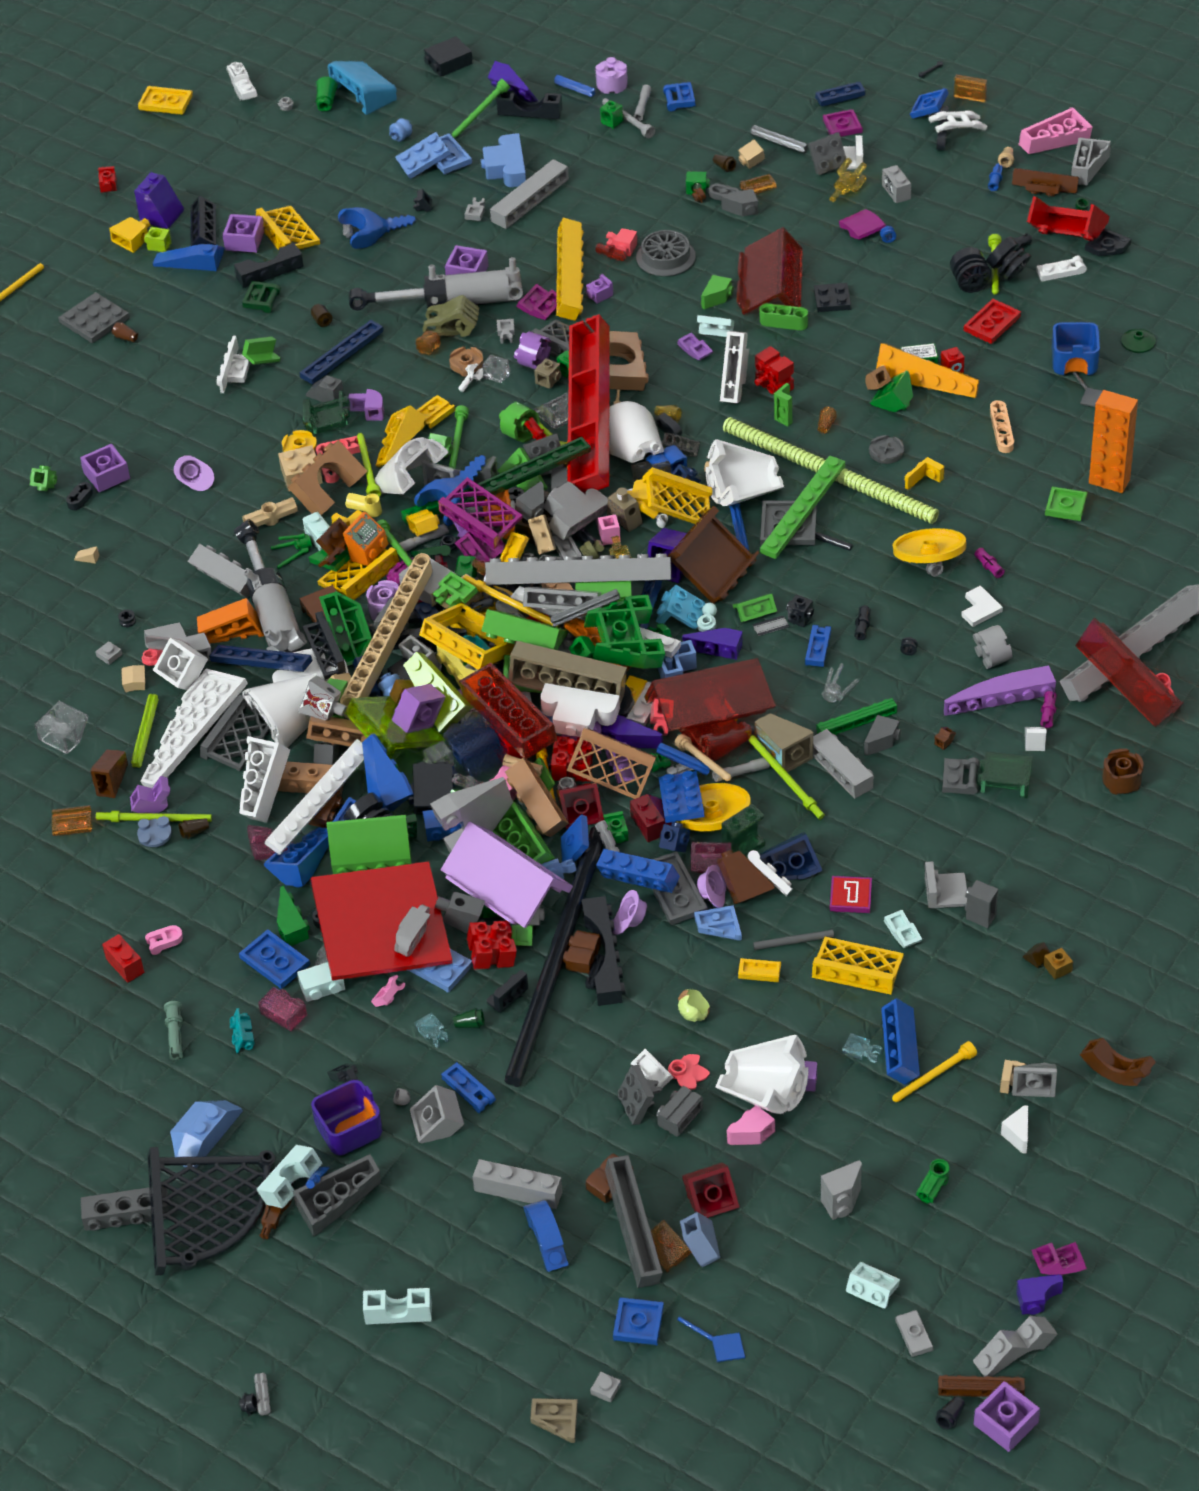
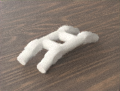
M970 110L962 112L942 111L929 117L930 123L944 119L948 120L935 127L937 133L953 128H976L983 131L987 129V125L979 121L980 115ZM955 118H961L962 121L957 122Z

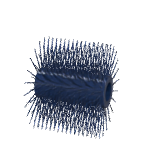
M484 719L480 724L478 723L474 726L469 725L468 721V726H471V728L463 732L459 730L457 735L449 740L450 745L453 746L451 747L453 752L451 754L454 755L459 766L460 764L461 767L464 766L462 771L466 768L464 771L470 772L477 764L481 766L488 759L490 760L491 757L495 759L494 756L497 752L498 754L502 753L499 750L501 749V744L495 729L491 728V726L489 727L490 722L487 724L488 721H484Z

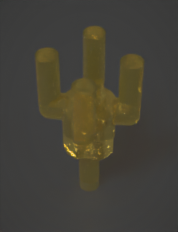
M847 158L839 167L837 174L840 178L834 185L835 192L829 198L831 202H835L841 194L845 195L850 190L855 193L867 180L866 176L862 175L856 182V179L866 168L864 162L853 173L845 171L852 163L850 158Z

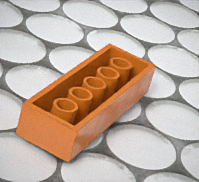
M1106 390L1102 391L1095 404L1089 484L1119 493L1124 492L1131 477L1138 399Z

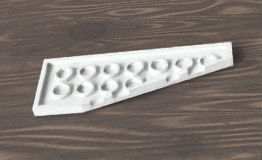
M210 669L203 671L184 693L181 699L183 702L181 706L177 707L175 711L176 716L173 721H170L160 741L161 747L155 751V759L148 765L141 779L143 786L153 788L160 776L168 778L246 687L248 682L245 678Z

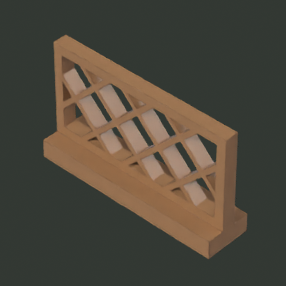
M585 727L567 771L636 799L641 796L657 757ZM584 740L590 742L594 751L585 755L581 749ZM607 749L612 758L602 762L598 751ZM595 753L599 764L589 767L585 756ZM622 756L626 757L630 766L619 769L616 759ZM583 758L587 769L582 771L573 769L574 762ZM613 760L617 771L607 775L603 764ZM638 764L647 766L646 773L637 777L633 766ZM601 766L605 776L598 779L594 778L590 769ZM631 768L635 778L625 782L621 771ZM619 773L622 784L617 786L611 785L608 777ZM637 781L639 786L637 795L630 793L626 784Z

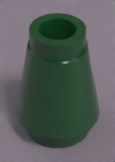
M475 1008L453 1016L455 1028H480V1026L485 1025L482 1009L477 1010Z

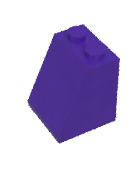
M150 172L134 191L140 221L146 218L150 225L169 229L184 211V207L164 175Z
M663 528L649 541L648 558H656V554H667L668 556L687 533ZM671 562L672 580L668 581L680 583L684 574Z

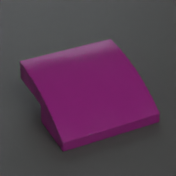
M867 209L839 221L840 227L849 230L850 237L856 239L864 238L886 227V224L876 214Z
M536 284L518 302L516 307L534 317L546 320L556 310L557 293L552 289L548 292Z
M467 532L455 542L464 556L476 557L477 571L485 566V562H490V559H495L500 555L505 547L504 542L500 539L499 545L493 549L470 532Z
M1051 1242L1032 1250L1041 1274L1062 1275L1087 1269L1076 1242L1055 1249Z

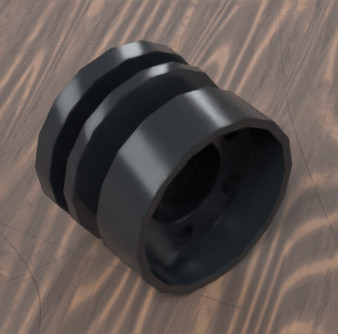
M1011 236L1003 240L986 259L987 264L994 270L1002 266L998 274L1000 276L1004 275L1003 279L1006 282L1017 276L1031 259L1029 253L1024 254L1025 249L1023 248L1016 252L1019 244Z
M973 247L963 248L953 255L950 261V269L962 291L967 293L978 292L990 283L992 273L979 249Z
M372 792L361 797L345 812L343 819L345 821L394 815L390 813L388 808H382L383 802Z

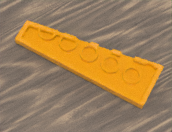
M881 343L876 369L884 365L890 378L907 370L910 374L911 385L973 398L977 397L980 380L958 371H953L945 366H940L932 361L922 359L914 354H909L888 344Z

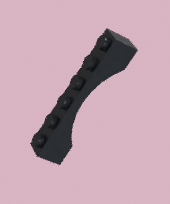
M606 896L582 899L585 927L592 933L600 934L601 944L605 950L603 965L594 977L598 1006L622 1003L625 985L624 982H620V978H623L622 967L617 966V963L620 962L619 950L615 951L614 947H617L616 935H612V931H615L614 921L609 919V916H612L611 904H607Z

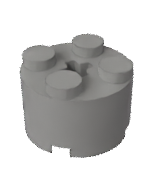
M999 625L973 634V639L977 644L975 652L978 657H983L986 669L1012 659L1010 644L1007 645L1005 640L1007 636Z

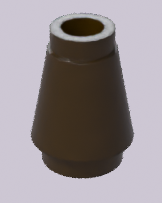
M716 154L713 157V163L725 172H732L736 168L737 163L732 156Z
M206 818L183 820L179 824V832L183 839H190L209 829V823Z

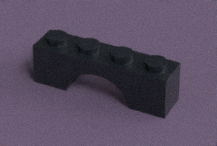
M508 90L506 93H500L496 99L498 115L560 119L562 113L561 94L546 93L540 101L527 102L521 99L515 91Z
M294 243L279 248L278 255L270 261L254 262L248 259L234 264L235 276L243 288L249 287L252 281L263 282L304 267L302 253Z

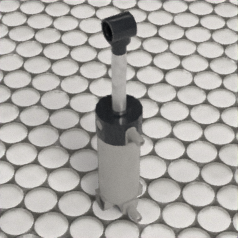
M514 257L509 258V267H505V270L452 275H436L435 265L431 264L428 266L429 276H424V288L367 293V291L361 288H353L349 292V305L353 310L359 311L368 306V303L425 298L427 308L433 305L444 304L459 295L466 296L474 304L517 300L523 295L520 269L516 267V259Z
M247 519L234 529V533L242 543L246 544L255 570L252 572L246 569L244 575L248 578L246 582L247 589L268 644L266 650L296 652L307 643L306 637L300 632L282 575L274 568H265L256 543L259 529L252 520Z

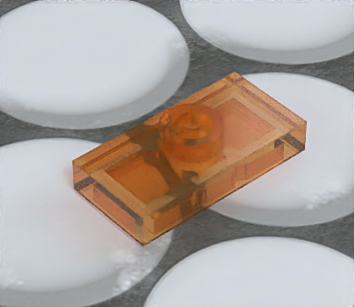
M770 174L740 182V188L742 191L753 189L754 193H760L776 188V182Z

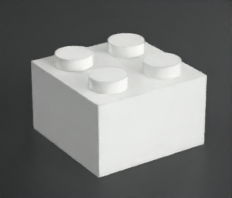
M170 638L153 671L177 688L188 690L199 677L208 658L186 643Z

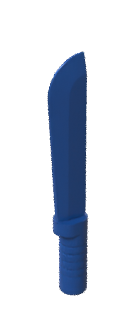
M319 1167L307 1181V1188H314L320 1182L321 1177L328 1171L329 1167Z

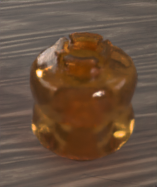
M430 330L425 331L416 339V348L424 355L432 354L440 346L439 335Z

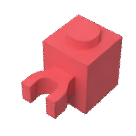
M621 228L618 235L613 232H608L606 238H608L607 246L615 245L616 254L631 256L638 244L637 231Z
M654 699L651 705L650 724H655L653 730L657 731V728H662L664 731L663 735L667 736L668 726L673 716L674 701Z

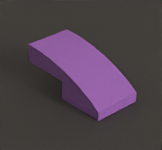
M692 333L678 339L677 344L688 355L697 360H701L713 353L712 349L703 340L699 341Z

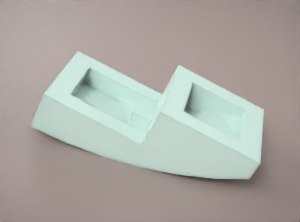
M903 910L884 917L886 926L903 948L922 941L915 925L909 922Z

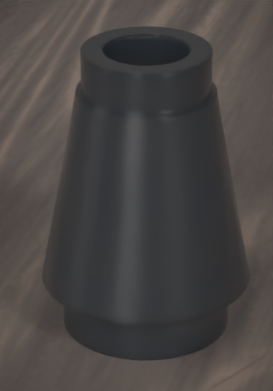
M955 1396L937 1411L935 1419L941 1428L949 1430L956 1426L965 1407L964 1400Z

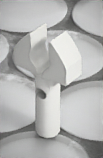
M478 364L468 365L465 368L468 375L458 387L459 391L464 392L473 379L476 381L480 380L483 377V368L478 369L476 374H474V369Z

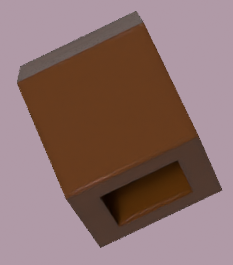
M941 727L939 733L935 736L934 744L943 750L952 743L956 732L948 727Z

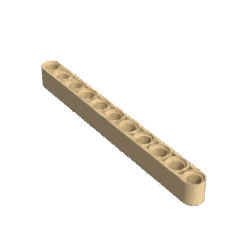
M425 553L414 557L340 699V703L347 706L344 717L347 719H354L360 714L433 572L430 557Z

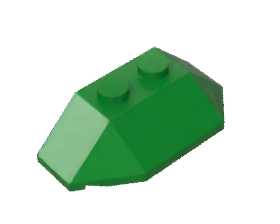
M337 591L321 596L319 599L327 623L347 666L353 665L352 662L356 657L364 655L372 639L361 604Z

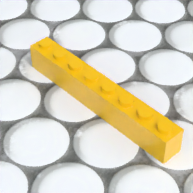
M562 218L557 229L556 316L576 321L577 316L581 315L583 305H581L583 300V294H581L583 289V283H581L583 273L581 272L583 268V262H581L583 257V251H581L583 247V241L581 240L583 230H581V222Z

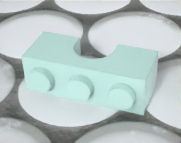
M295 1145L257 1188V1191L266 1205L284 1208L294 1196L293 1191L295 1190L291 1184L301 1177L310 1178L321 1166L322 1162L313 1148Z
M430 1288L407 1289V1296L402 1299L388 1297L385 1290L363 1291L365 1324L432 1321Z

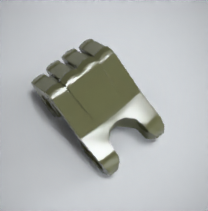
M459 295L444 304L430 306L426 311L427 320L423 324V332L426 336L430 337L454 336L458 334L463 337L470 335L478 320L479 307L464 295ZM435 312L437 316H433L430 313ZM435 326V329L429 330L427 327Z

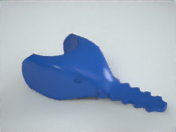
M361 207L342 209L338 214V220L341 224H350L360 229L350 239V244L354 249L369 247L385 232H389L390 229L395 230L396 228H401V226L406 227L408 224L412 225L416 221V218L410 215L406 217L400 216V218L396 216L394 218L388 217V219H385Z
M483 455L475 457V461H471L470 466H465V470L460 471L459 476L436 479L425 485L415 496V505L421 507L427 502L439 501L442 497L446 498L467 477L474 481L473 477L478 476L477 472L482 471L481 467L486 465V457ZM459 497L451 500L454 504L462 503ZM444 515L443 524L448 527L451 526L454 522Z

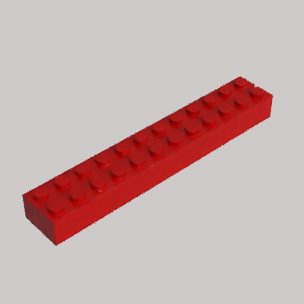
M600 314L586 319V323L594 332L590 330L584 321L569 326L568 443L583 437L591 446V452L568 462L567 482H571L584 494L588 489L600 490L609 486L610 326Z

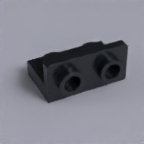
M520 970L512 975L504 985L498 987L486 1000L487 1004L499 1013H502L529 989L527 973Z

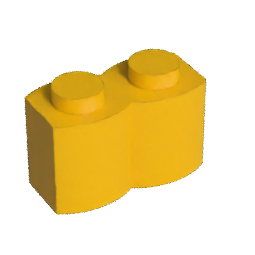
M427 509L406 516L410 531L415 533L417 537L439 529L438 525H440L438 516Z

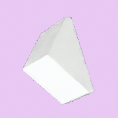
M1025 727V751H1045L1046 728Z
M1028 1106L1021 1107L1005 1119L1001 1127V1135L1021 1153H1027Z

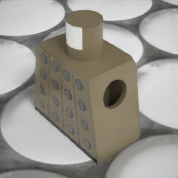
M619 488L617 492L608 497L607 515H616L619 525L627 532H631L643 524L638 502L628 494L626 488Z

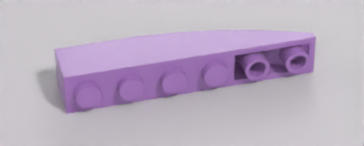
M1049 666L994 677L964 689L944 700V715L947 716L1044 697L1047 691H1053L1054 694L1056 681Z

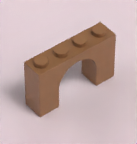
M610 331V355L622 357L630 364H610L609 389L644 391L645 384L648 383V373L645 372L646 362H643L644 352L641 351V340L638 338V333Z
M339 440L334 444L330 442L324 448L325 452L323 454L318 453L312 459L314 463L312 465L308 463L302 468L303 473L301 475L297 473L291 479L292 484L288 486L289 490L312 514L318 512L322 515L335 503L319 485L317 478L319 469L326 468L334 471L349 488L367 472Z

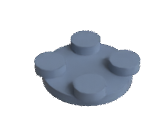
M162 816L151 820L141 819L138 822L137 836L139 843L144 846L159 847L171 838L172 830L168 817Z

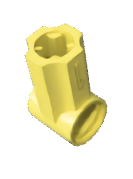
M354 493L348 494L345 503L346 508L367 512L370 517H378L382 514V507L377 494H368L366 496Z

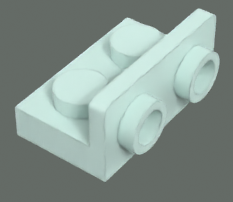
M700 315L697 317V322L700 323V334L727 337V331H733L734 320Z
M860 1262L849 1275L846 1292L885 1309L888 1305L889 1297L898 1288L900 1279Z

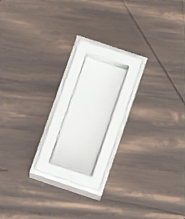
M646 1049L631 1062V1065L640 1066L647 1080L658 1081L659 1083L656 1087L663 1088L673 1078Z

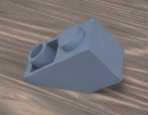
M696 1212L680 1221L683 1239L701 1267L720 1258L712 1220Z

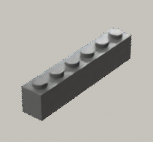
M629 1155L609 1158L606 1163L605 1174L637 1287L659 1284L662 1270Z

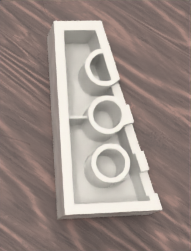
M247 736L248 752L245 753L247 764L246 771L243 772L245 783L241 792L239 813L252 820L267 823L290 749L279 743Z

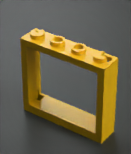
M463 603L425 618L419 634L478 670L504 659V655H511L515 644L504 642V638L497 636V639L487 637L486 632L481 631L485 616ZM458 622L497 646L485 651L446 627Z

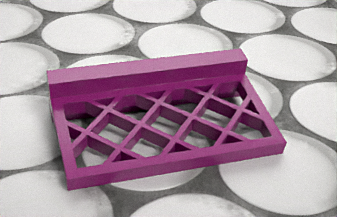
M468 477L446 498L442 497L438 501L439 512L493 549L499 545V540L522 519V514ZM469 485L474 488V492H463V489ZM484 495L487 497L488 501L477 502L476 496ZM474 496L475 502L464 503V497ZM462 497V503L454 504L451 502L453 498ZM490 505H499L501 510L491 511ZM477 506H488V511L478 512ZM465 507H475L476 512L467 513ZM512 514L515 516L513 520L504 521V515ZM502 515V521L492 522L491 516ZM489 516V522H480L478 517ZM492 526H503V529L496 533L492 530Z

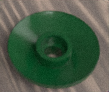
M1131 329L1122 335L1121 344L1128 351L1144 353L1154 348L1156 338L1147 330Z

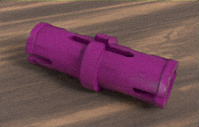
M984 548L976 550L974 555L986 570H989L996 578L1004 575L1005 570L997 563L995 557L990 556Z
M1053 691L1045 692L1044 704L1041 706L1042 719L1040 725L1045 728L1053 726V716L1056 713L1055 702L1057 694H1053Z

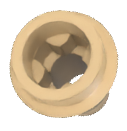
M1005 147L998 157L999 164L1004 168L1010 167L1014 163L1013 149L1011 147Z

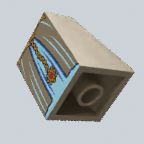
M771 713L755 721V737L786 772L813 759V732Z

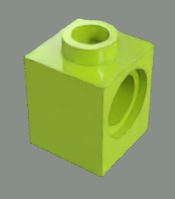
M151 227L148 233L145 234L144 241L147 244L148 250L166 252L172 243L169 229Z

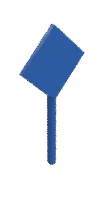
M678 1317V1321L712 1341L717 1362L745 1358L739 1333L712 1336L682 1317Z

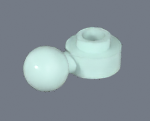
M706 603L702 608L704 615L697 620L700 632L716 629V620L713 616L716 614L717 608L713 603Z

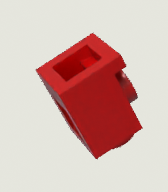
M115 167L98 168L100 191H117Z

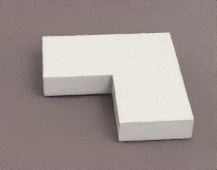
M981 586L965 593V598L973 606L962 611V617L972 627L1003 612V607Z

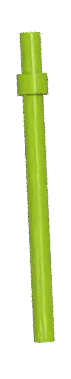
M752 735L748 741L803 801L805 808L808 811L811 810L821 820L825 814L819 809L817 802L802 790L761 742Z
M96 812V820H111V822H120V820H151L162 816L168 817L169 821L177 822L204 818L208 822H212V814Z

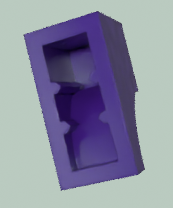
M1062 1275L1017 1280L1016 1292L1022 1315H1034L1044 1312L1046 1301L1062 1293Z

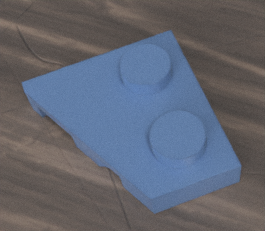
M734 905L694 912L698 933L742 940Z

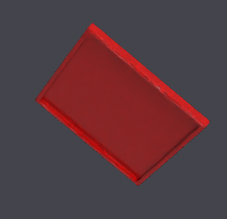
M429 862L311 877L313 895L332 981L452 964V956L441 910L435 908L438 897ZM423 904L430 907V917L427 922L426 932L412 954L407 957L394 950L396 934L400 923L413 906L418 909Z

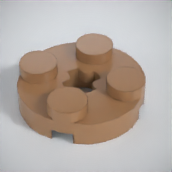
M460 347L450 354V368L454 372L460 373L463 377L468 375V372L465 370L468 365L478 364L474 372L484 366L482 352L475 347H471V349Z

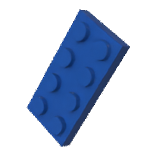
M685 771L680 774H666L658 777L666 823L705 817L697 771Z

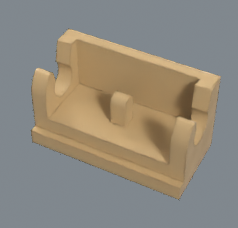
M546 515L529 519L528 523L539 555L555 550L556 546Z

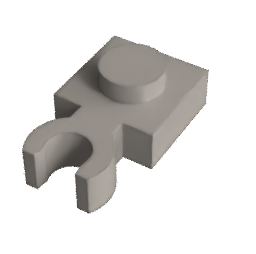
M476 197L472 199L473 204H468L464 214L465 219L481 221L485 212V199L482 198L480 202H477Z
M514 319L497 320L498 336H500L501 344L504 343L505 339H509L510 343H513V335H515Z

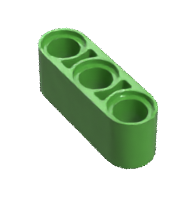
M763 304L760 306V324L767 327L805 330L808 327V311L802 307Z

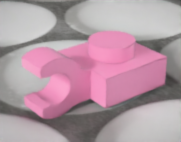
M398 975L390 977L387 985L382 987L371 1002L375 1007L389 1005L394 1000L395 993L405 987L404 982L398 986L396 985Z

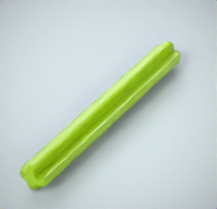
M149 694L131 760L132 767L140 768L143 763L159 700L157 694Z

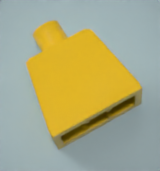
M132 217L127 218L109 228L111 240L134 253L145 243L144 238L145 234L148 233L147 228L150 227V223L146 218L140 222Z

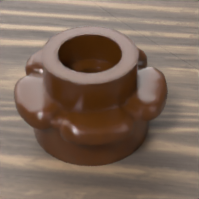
M700 187L693 189L694 193H692L695 201L703 203V200L706 199L703 190Z

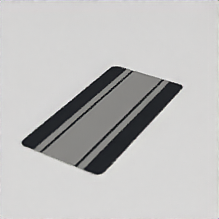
M779 616L755 623L753 627L758 636L787 628L789 625L784 616Z

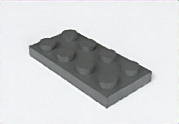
M677 851L652 859L673 864L680 876L672 893L652 889L670 925L693 918L694 912L708 910Z

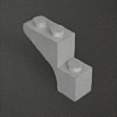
M180 622L144 630L147 648L164 650L169 639L173 638L186 643L208 658L207 661H211L209 657L211 646L205 633L186 637Z
M1029 1316L1017 1331L1000 1330L976 1356L973 1362L984 1377H992L1025 1353L1037 1349L1044 1350L1057 1336V1332L1045 1317Z

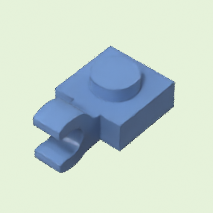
M557 858L541 864L562 879H564L563 873L577 871L572 859L559 863Z

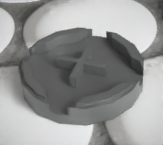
M889 435L878 436L871 441L869 454L876 462L884 464L894 463L904 455V444L894 436L893 438L889 437Z

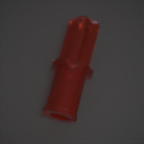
M602 243L596 245V253L606 255L609 259L615 258L625 261L627 257L625 251L616 249L615 246H607Z

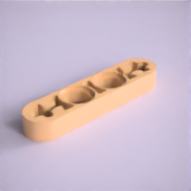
M993 401L990 404V416L997 448L1002 453H1010L1014 448V439L1007 407L1003 401ZM1002 419L1004 422H997L996 420ZM1000 431H1006L1007 433H1006V434H1000L999 432H1000Z

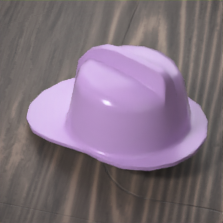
M190 455L180 457L175 462L174 474L180 482L197 491H204L212 486L214 473L207 464Z
M711 865L705 873L699 876L697 886L702 898H709L715 907L721 908L725 902L726 882L720 867Z
M630 890L623 897L620 908L613 920L615 931H612L613 934L619 935L628 926L635 927L644 919L647 904L639 899L637 891Z

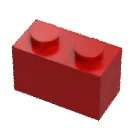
M120 934L102 944L106 960L127 983L145 973L141 957Z

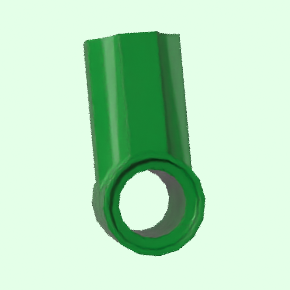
M936 1159L931 1162L930 1170L916 1192V1196L921 1201L927 1204L933 1203L942 1187L948 1183L949 1164L947 1161Z

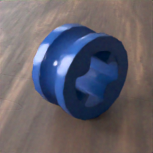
M886 226L881 229L880 236L883 242L890 243L895 240L896 233L893 227Z

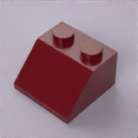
M592 782L556 790L560 810L569 822L565 826L566 829L581 814L587 816L588 825L604 820L597 783Z
M646 794L630 801L631 817L647 842L661 838L660 835L664 824L672 825V822H665L661 798Z
M724 1163L682 1175L687 1196L695 1213L698 1212L709 1218L739 1208L730 1171Z

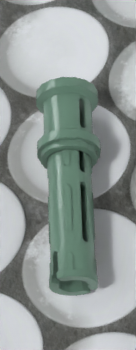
M169 1001L164 1004V1011L166 1012L165 1025L168 1028L169 1057L172 1060H179L183 1057L181 1040L183 1018L180 1013L182 1004L178 1001Z

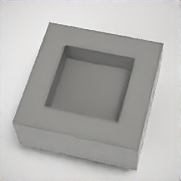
M108 641L95 653L96 657L110 665L122 655V650Z
M600 1372L590 1389L591 1394L611 1403L621 1386V1380Z

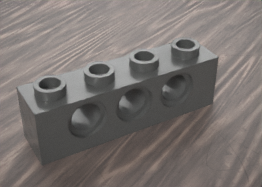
M161 1186L162 1197L169 1195L167 1188ZM149 1188L81 1197V1216L85 1231L151 1221ZM162 1202L163 1213L170 1210V1205Z

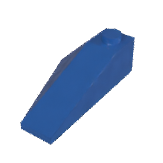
M200 244L157 253L153 266L217 271L225 249L219 245Z
M371 734L362 742L368 793L374 792L383 802L382 808L394 811L413 795V791L405 774L399 772L395 767L397 763L394 759L390 760L387 756V750L375 734Z
M318 827L303 836L301 842L291 843L288 846V850L284 851L281 855L274 853L264 863V866L285 885L294 887L304 886L313 876L329 846L327 828Z

